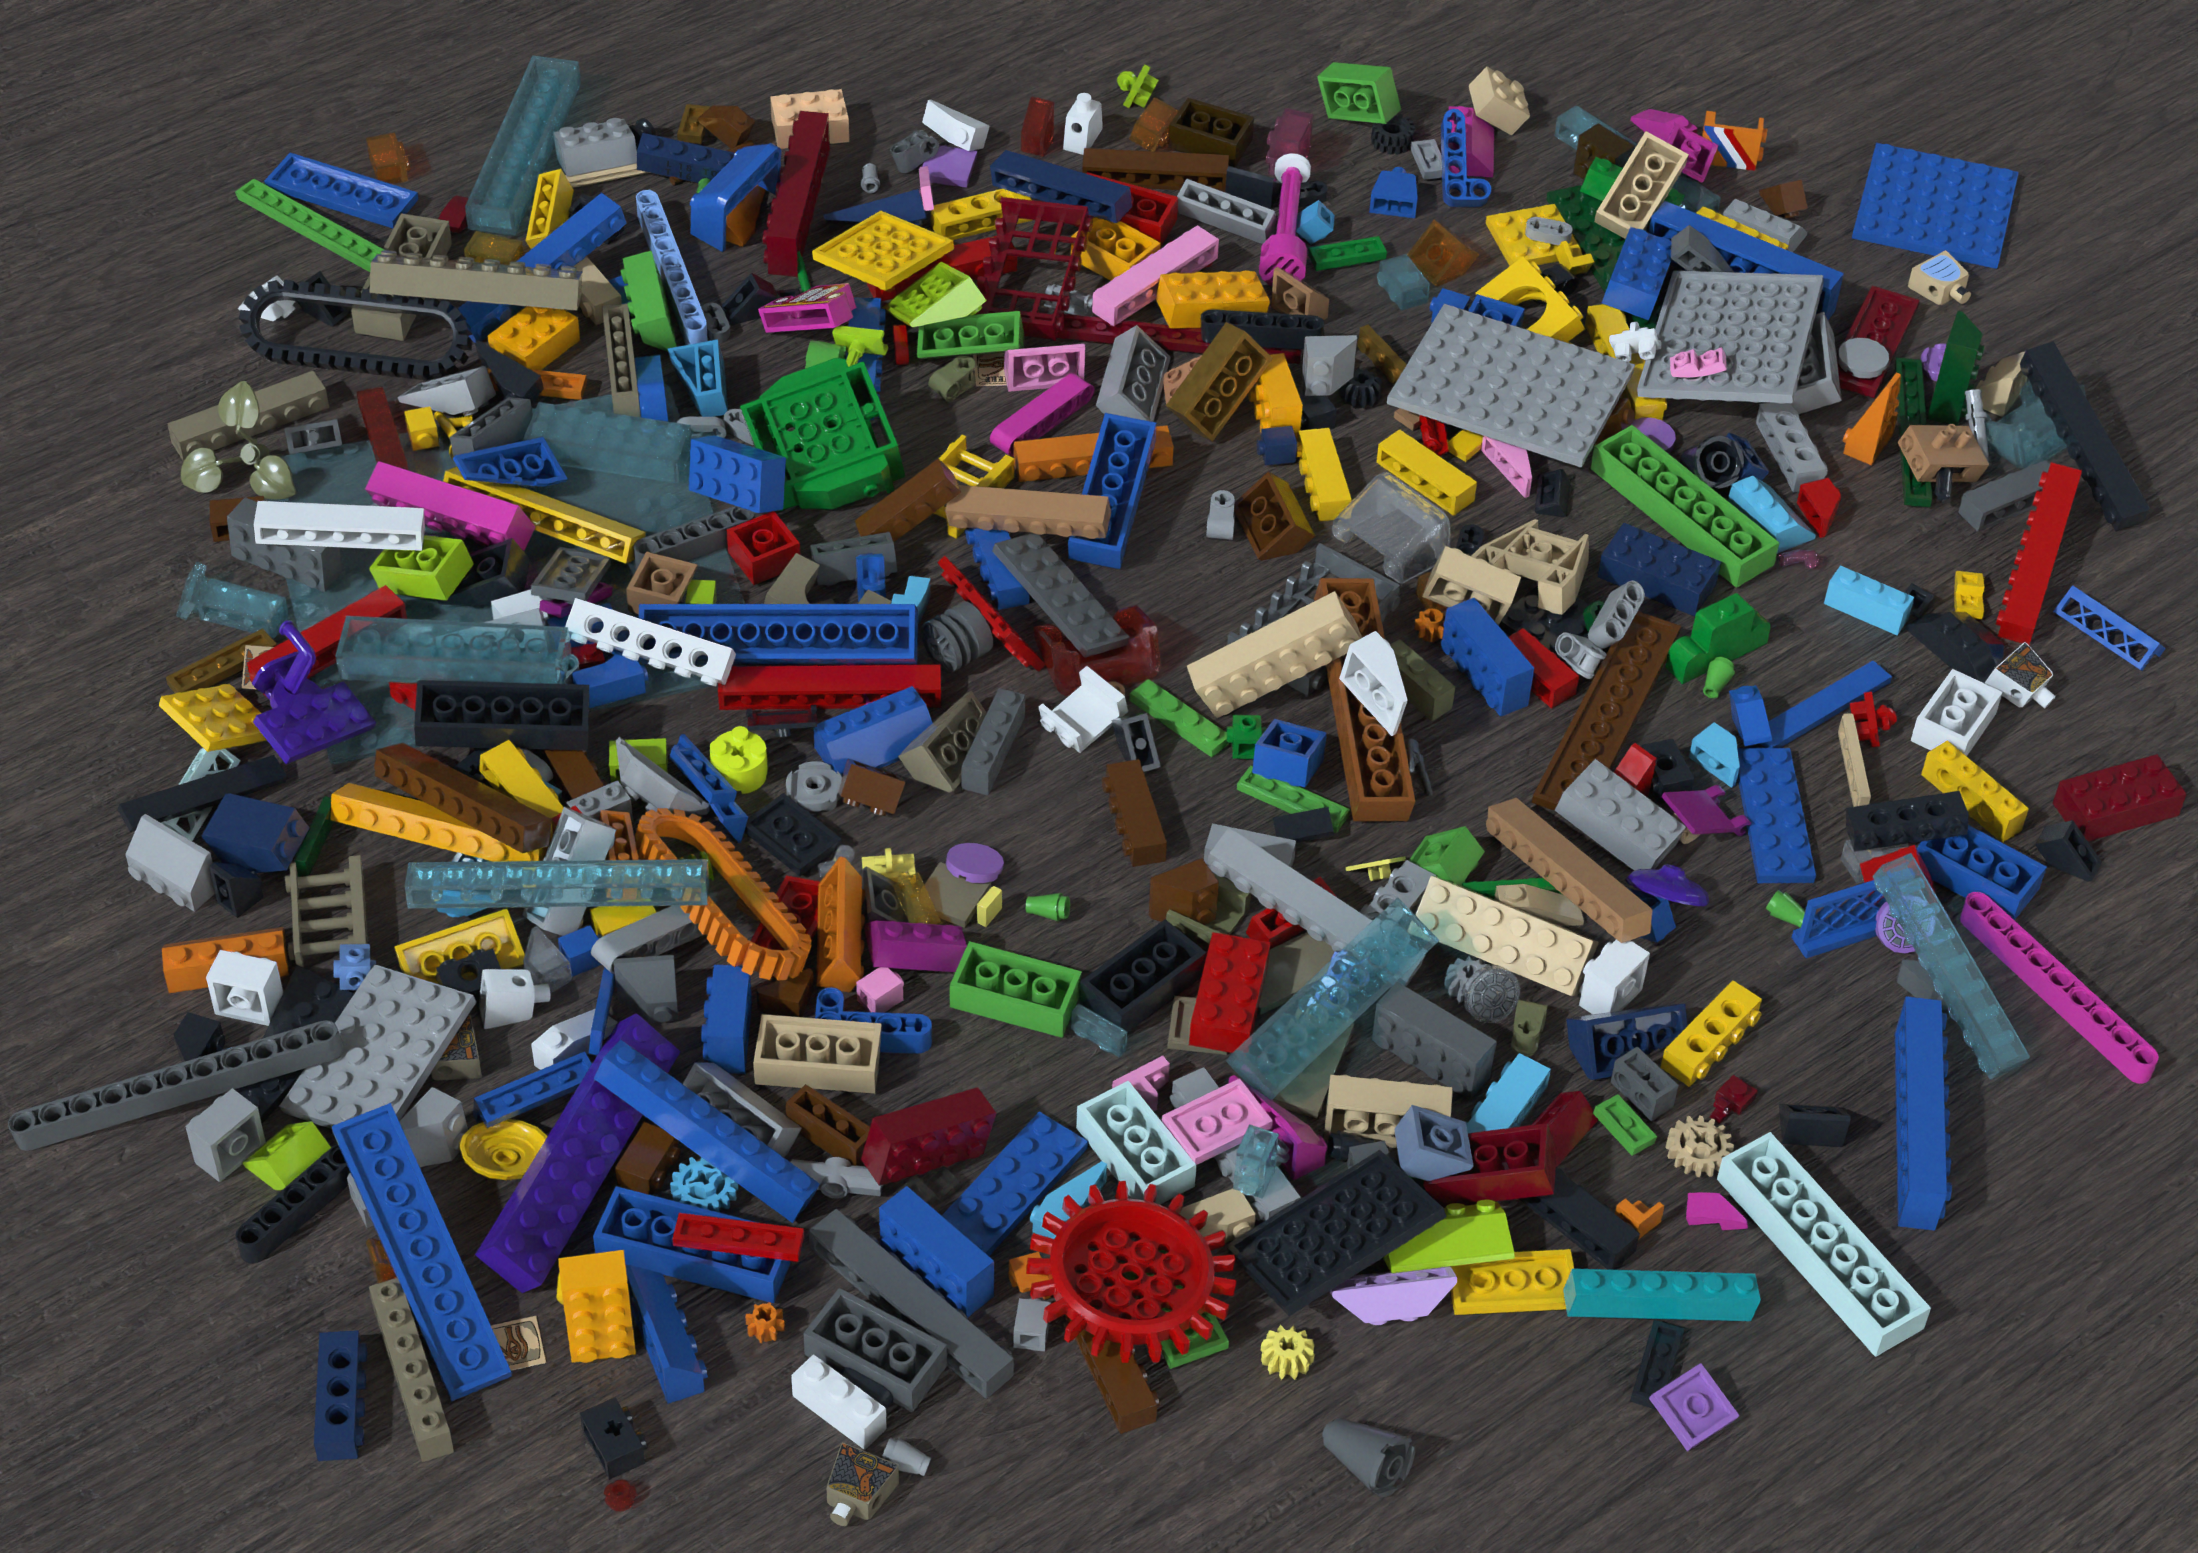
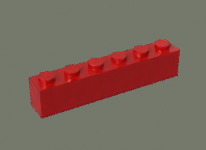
M990 237L954 245L952 251L886 291L867 283V286L874 298H881V301L894 299L940 262L970 276L972 281L977 280L979 276L984 277L985 275L984 257L991 256L989 247ZM1011 242L1010 249L1016 250L1015 246ZM1007 255L1002 274L1017 271V256Z
M385 585L300 632L314 649L316 656L315 663L306 679L407 623L405 603ZM288 639L247 662L250 681L253 682L257 672L268 662L297 652L298 650Z

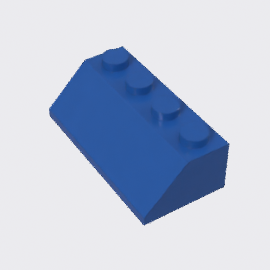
M911 686L818 723L817 727H813L814 748L822 760L831 765V770L836 773L838 771L841 776H843L847 758L880 769L900 761L898 756L933 722L926 703L915 688Z
M631 1265L626 1266L631 1312L667 1404L703 1393V1379L708 1378L707 1370L703 1360L696 1359L694 1353L698 1352L693 1335L686 1334L684 1329L687 1327L686 1317L683 1309H676L674 1303L677 1302V1296L673 1285H667L662 1273Z

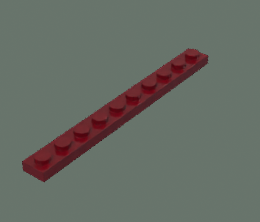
M1071 314L1063 315L1064 327L1057 335V338L1113 344L1117 336L1137 325L1162 349L1204 353L1210 343L1202 340L1200 328L1170 329L1168 325L1126 320L1112 326L1102 318ZM1262 347L1269 355L1284 353L1287 363L1300 364L1302 349Z

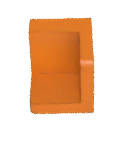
M1625 1198L1617 1204L1615 1215L1624 1222L1630 1223L1640 1233V1239L1661 1222L1664 1205L1658 1202L1652 1208H1648L1639 1200L1631 1204Z
M1039 1252L1009 1260V1280L1012 1287L1018 1286L1022 1293L1031 1291L1032 1283L1049 1280L1048 1275L1026 1274L1027 1259L1041 1258ZM1047 1296V1297H1043V1298H1044V1300H1045V1299L1051 1298V1296Z

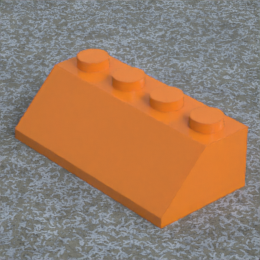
M841 856L821 880L818 887L817 986L837 988L840 991L850 993L856 986V982L862 979L864 975V967L861 965V956L864 951V940H861V930L864 926L865 916L861 914V909L865 898V890L862 889L861 875L845 857Z
M284 927L170 943L162 947L163 972L169 993L208 988L206 976L220 950L239 952L243 955L277 962L280 977L289 976Z

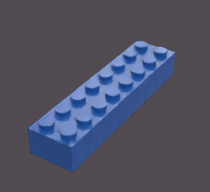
M1664 201L1651 216L1650 234L1665 237L1672 241L1673 236L1688 225H1691L1708 238L1735 273L1823 275L1824 284L1816 314L1824 312L1828 320L1834 314L1844 273L1667 201ZM1671 259L1670 265L1687 271L1685 268H1683Z
M1907 996L1905 997L1895 1030L1898 1226L1935 1231L1938 1220L1944 1219L1945 1201H1950L1952 1185L1947 1182L1946 1176H1949L1951 1169V1158L1946 1157V1151L1949 1150L1950 1133H1945V1127L1949 1123L1950 1111L1944 1105V1102L1948 1100L1949 1085L1944 1084V1078L1947 1077L1948 1060H1943V1054L1945 1055L1947 1051V1037L1943 1036L1942 1032L1946 1028L1947 1014L1942 1013L1941 1000Z

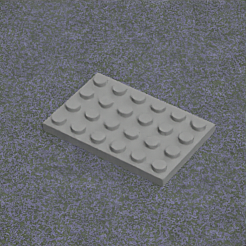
M374 964L335 1022L344 1044L343 1053L334 1060L305 1068L279 1107L285 1114L309 1122L312 1121L315 1124L332 1129L331 1126L391 1103L400 1121L476 1004L474 996Z

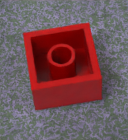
M775 511L727 529L728 553L753 585L780 575L796 553L800 555L799 541Z

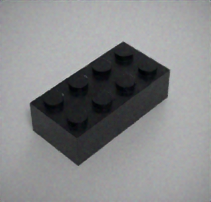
M1164 919L1081 980L1079 1004L1121 1038L1171 1001L1174 996L1179 995L1199 980L1203 974L1207 953Z

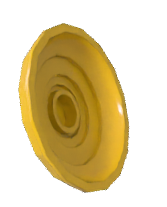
M508 1119L489 1128L482 1122L472 1126L463 1134L459 1148L466 1164L481 1175L500 1180L522 1179L548 1136L538 1127L520 1120Z

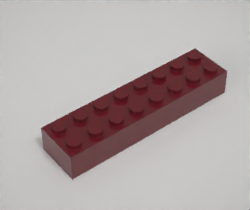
M800 111L798 120L793 121V135L789 136L788 141L789 151H785V166H781L780 170L781 182L776 184L777 198L773 197L771 211L773 213L768 214V230L764 229L763 244L767 245V249L764 251V264H768V274L798 277V252L803 257L830 154L829 113Z

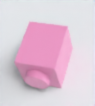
M879 967L856 982L857 1001L869 1012L885 1013L903 1001L904 982L897 972H892L889 968Z

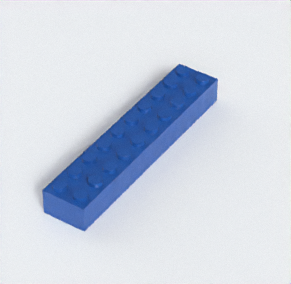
M639 604V619L732 648L736 653L733 665H917L918 609L915 604ZM647 639L643 644V649H653L656 639ZM672 648L669 658H678L682 653V648ZM699 656L695 661V665H706L708 656ZM639 657L638 660L642 664L649 665V660Z

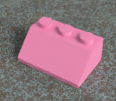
M1085 344L1015 349L1004 352V373L1008 392L1050 388L1071 373L1084 380Z

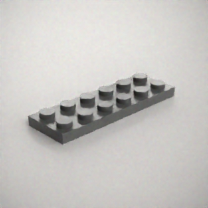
M1031 533L995 543L992 552L1085 658L1127 645L1130 637L1040 535Z

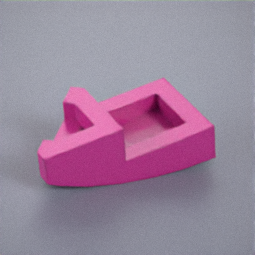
M1688 1193L1686 1219L1689 1225L1719 1223L1722 1230L1748 1229L1747 1220L1720 1193Z

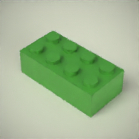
M969 941L950 983V1007L1063 1038L1080 997L1082 971Z

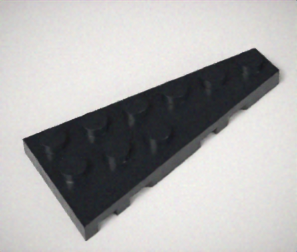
M296 965L263 1038L320 1021L328 1020L335 1023L354 994L347 990H340L338 985ZM304 1069L240 1087L238 1093L258 1107L262 1124L283 1102Z

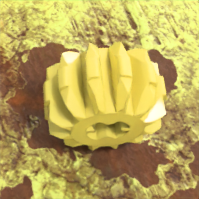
M1282 1325L1279 1326L1277 1332L1269 1330L1266 1339L1261 1343L1262 1364L1268 1366L1269 1374L1279 1372L1281 1380L1286 1375H1290L1295 1380L1298 1377V1372L1306 1375L1309 1365H1312L1314 1362L1313 1340L1307 1339L1306 1330L1297 1333L1294 1325L1290 1330H1285Z

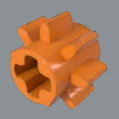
M1433 608L1427 609L1424 612L1420 611L1419 618L1415 619L1414 629L1419 630L1418 637L1428 642L1437 641L1439 638L1443 639L1445 613Z
M771 1302L760 1305L755 1304L753 1314H746L745 1316L746 1325H748V1336L755 1335L760 1343L771 1340L776 1341L778 1331H785V1321L782 1320L783 1310H776L771 1305Z

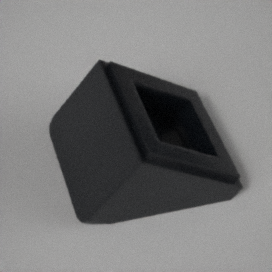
M1913 583L1905 591L1906 594L1914 597L1910 614L1917 618L1922 617L1936 602L1934 595Z

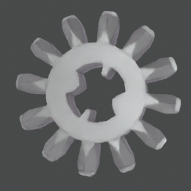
M1470 956L1467 957L1466 961L1457 958L1454 964L1449 965L1444 984L1445 988L1448 989L1449 997H1457L1458 1004L1467 1001L1471 1007L1472 995L1474 1002V992L1481 994V1001H1478V1003H1483L1485 990L1495 984V977L1494 983L1489 985L1483 979L1492 977L1493 975L1491 974H1494L1491 972L1490 964L1482 965L1481 958L1477 961L1471 960ZM1482 980L1486 987L1482 992L1475 991V987Z

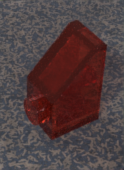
M1032 96L1021 131V151L1043 157L1054 139V102Z

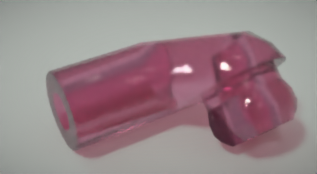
M1796 549L1779 554L1781 566L1805 561V566L1808 569L1820 565L1818 553L1812 550Z

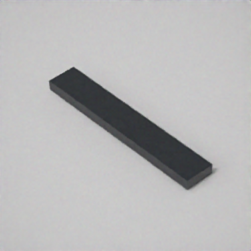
M271 755L121 803L117 810L129 831L134 832L144 814L161 823L220 804L225 794L245 796L285 783L287 776L275 755Z

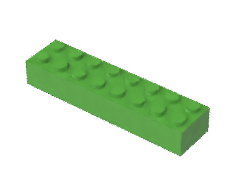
M1633 425L1594 446L1591 470L1687 548L1721 561L1719 574L1736 588L1775 565L1779 542L1706 483L1702 482L1696 475Z

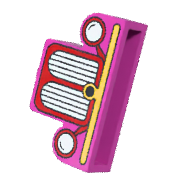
M845 283L815 286L796 297L786 296L776 299L758 310L767 333L836 328L852 319L851 311L857 307L850 285Z

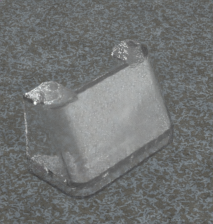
M1382 472L1375 476L1333 520L1332 532L1337 539L1348 542L1352 540L1355 534L1384 555V572L1388 577H1392L1401 585L1433 568L1445 546L1450 548V522L1446 514L1389 472Z

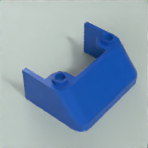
M769 143L738 149L733 159L699 193L694 194L691 198L690 234L723 252L726 249L727 215L756 185L776 195V184L780 182L781 148Z

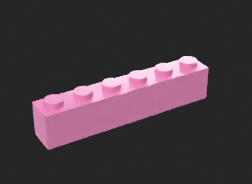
M1197 225L1093 292L1092 312L1112 326L1117 325L1155 300L1161 274L1195 273L1218 259L1219 239Z

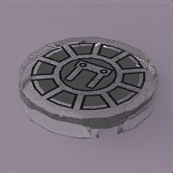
M1491 965L1492 967L1486 969L1483 967L1477 970L1468 979L1463 990L1465 1009L1473 1018L1483 1023H1496L1505 1019L1515 1009L1519 1000L1520 986L1518 979L1507 968L1499 965Z

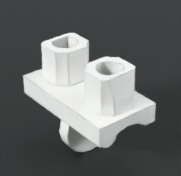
M1631 322L1630 330L1623 331L1622 334L1610 335L1609 342L1615 352L1616 359L1626 362L1631 361V354L1639 353L1641 359L1644 360L1654 359L1656 350L1661 349V341L1658 340L1655 329H1648V327L1640 328L1638 322Z

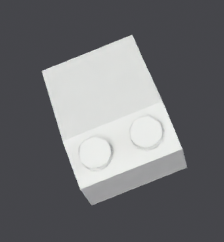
M1374 631L1350 644L1339 679L1387 732L1393 736L1397 733L1408 700L1394 650L1387 640Z

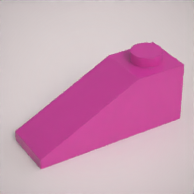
M1648 109L1631 116V121L1643 132L1647 131L1663 141H1666L1676 123L1696 134L1698 130L1683 115Z

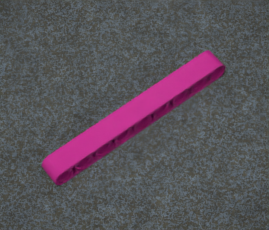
M1981 892L1969 893L1960 916L1963 926L2129 1080L2138 1084L2148 1082L2158 1062L2159 1056L2157 1051L1989 896Z

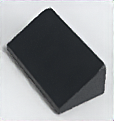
M1563 469L1539 475L1535 503L1536 514L1557 517L1567 516L1570 480Z

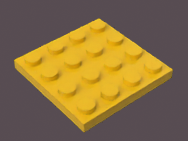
M879 211L812 251L813 260L886 291L954 249V242L942 235L886 212Z

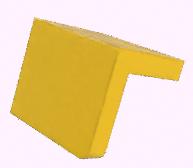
M1562 241L1555 250L1559 264H1563L1574 275L1587 273L1594 263L1591 253L1582 255L1580 246L1577 244L1569 246L1567 241Z

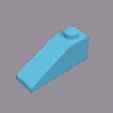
M1101 1161L1046 1195L1042 1204L1036 1205L1031 1213L1030 1222L1033 1223V1233L1055 1239V1234L1042 1227L1043 1217L1048 1211L1066 1222L1070 1217L1062 1210L1063 1199L1067 1195H1070L1082 1209L1090 1206L1088 1201L1089 1187L1096 1184L1098 1189L1102 1190L1107 1178V1163Z

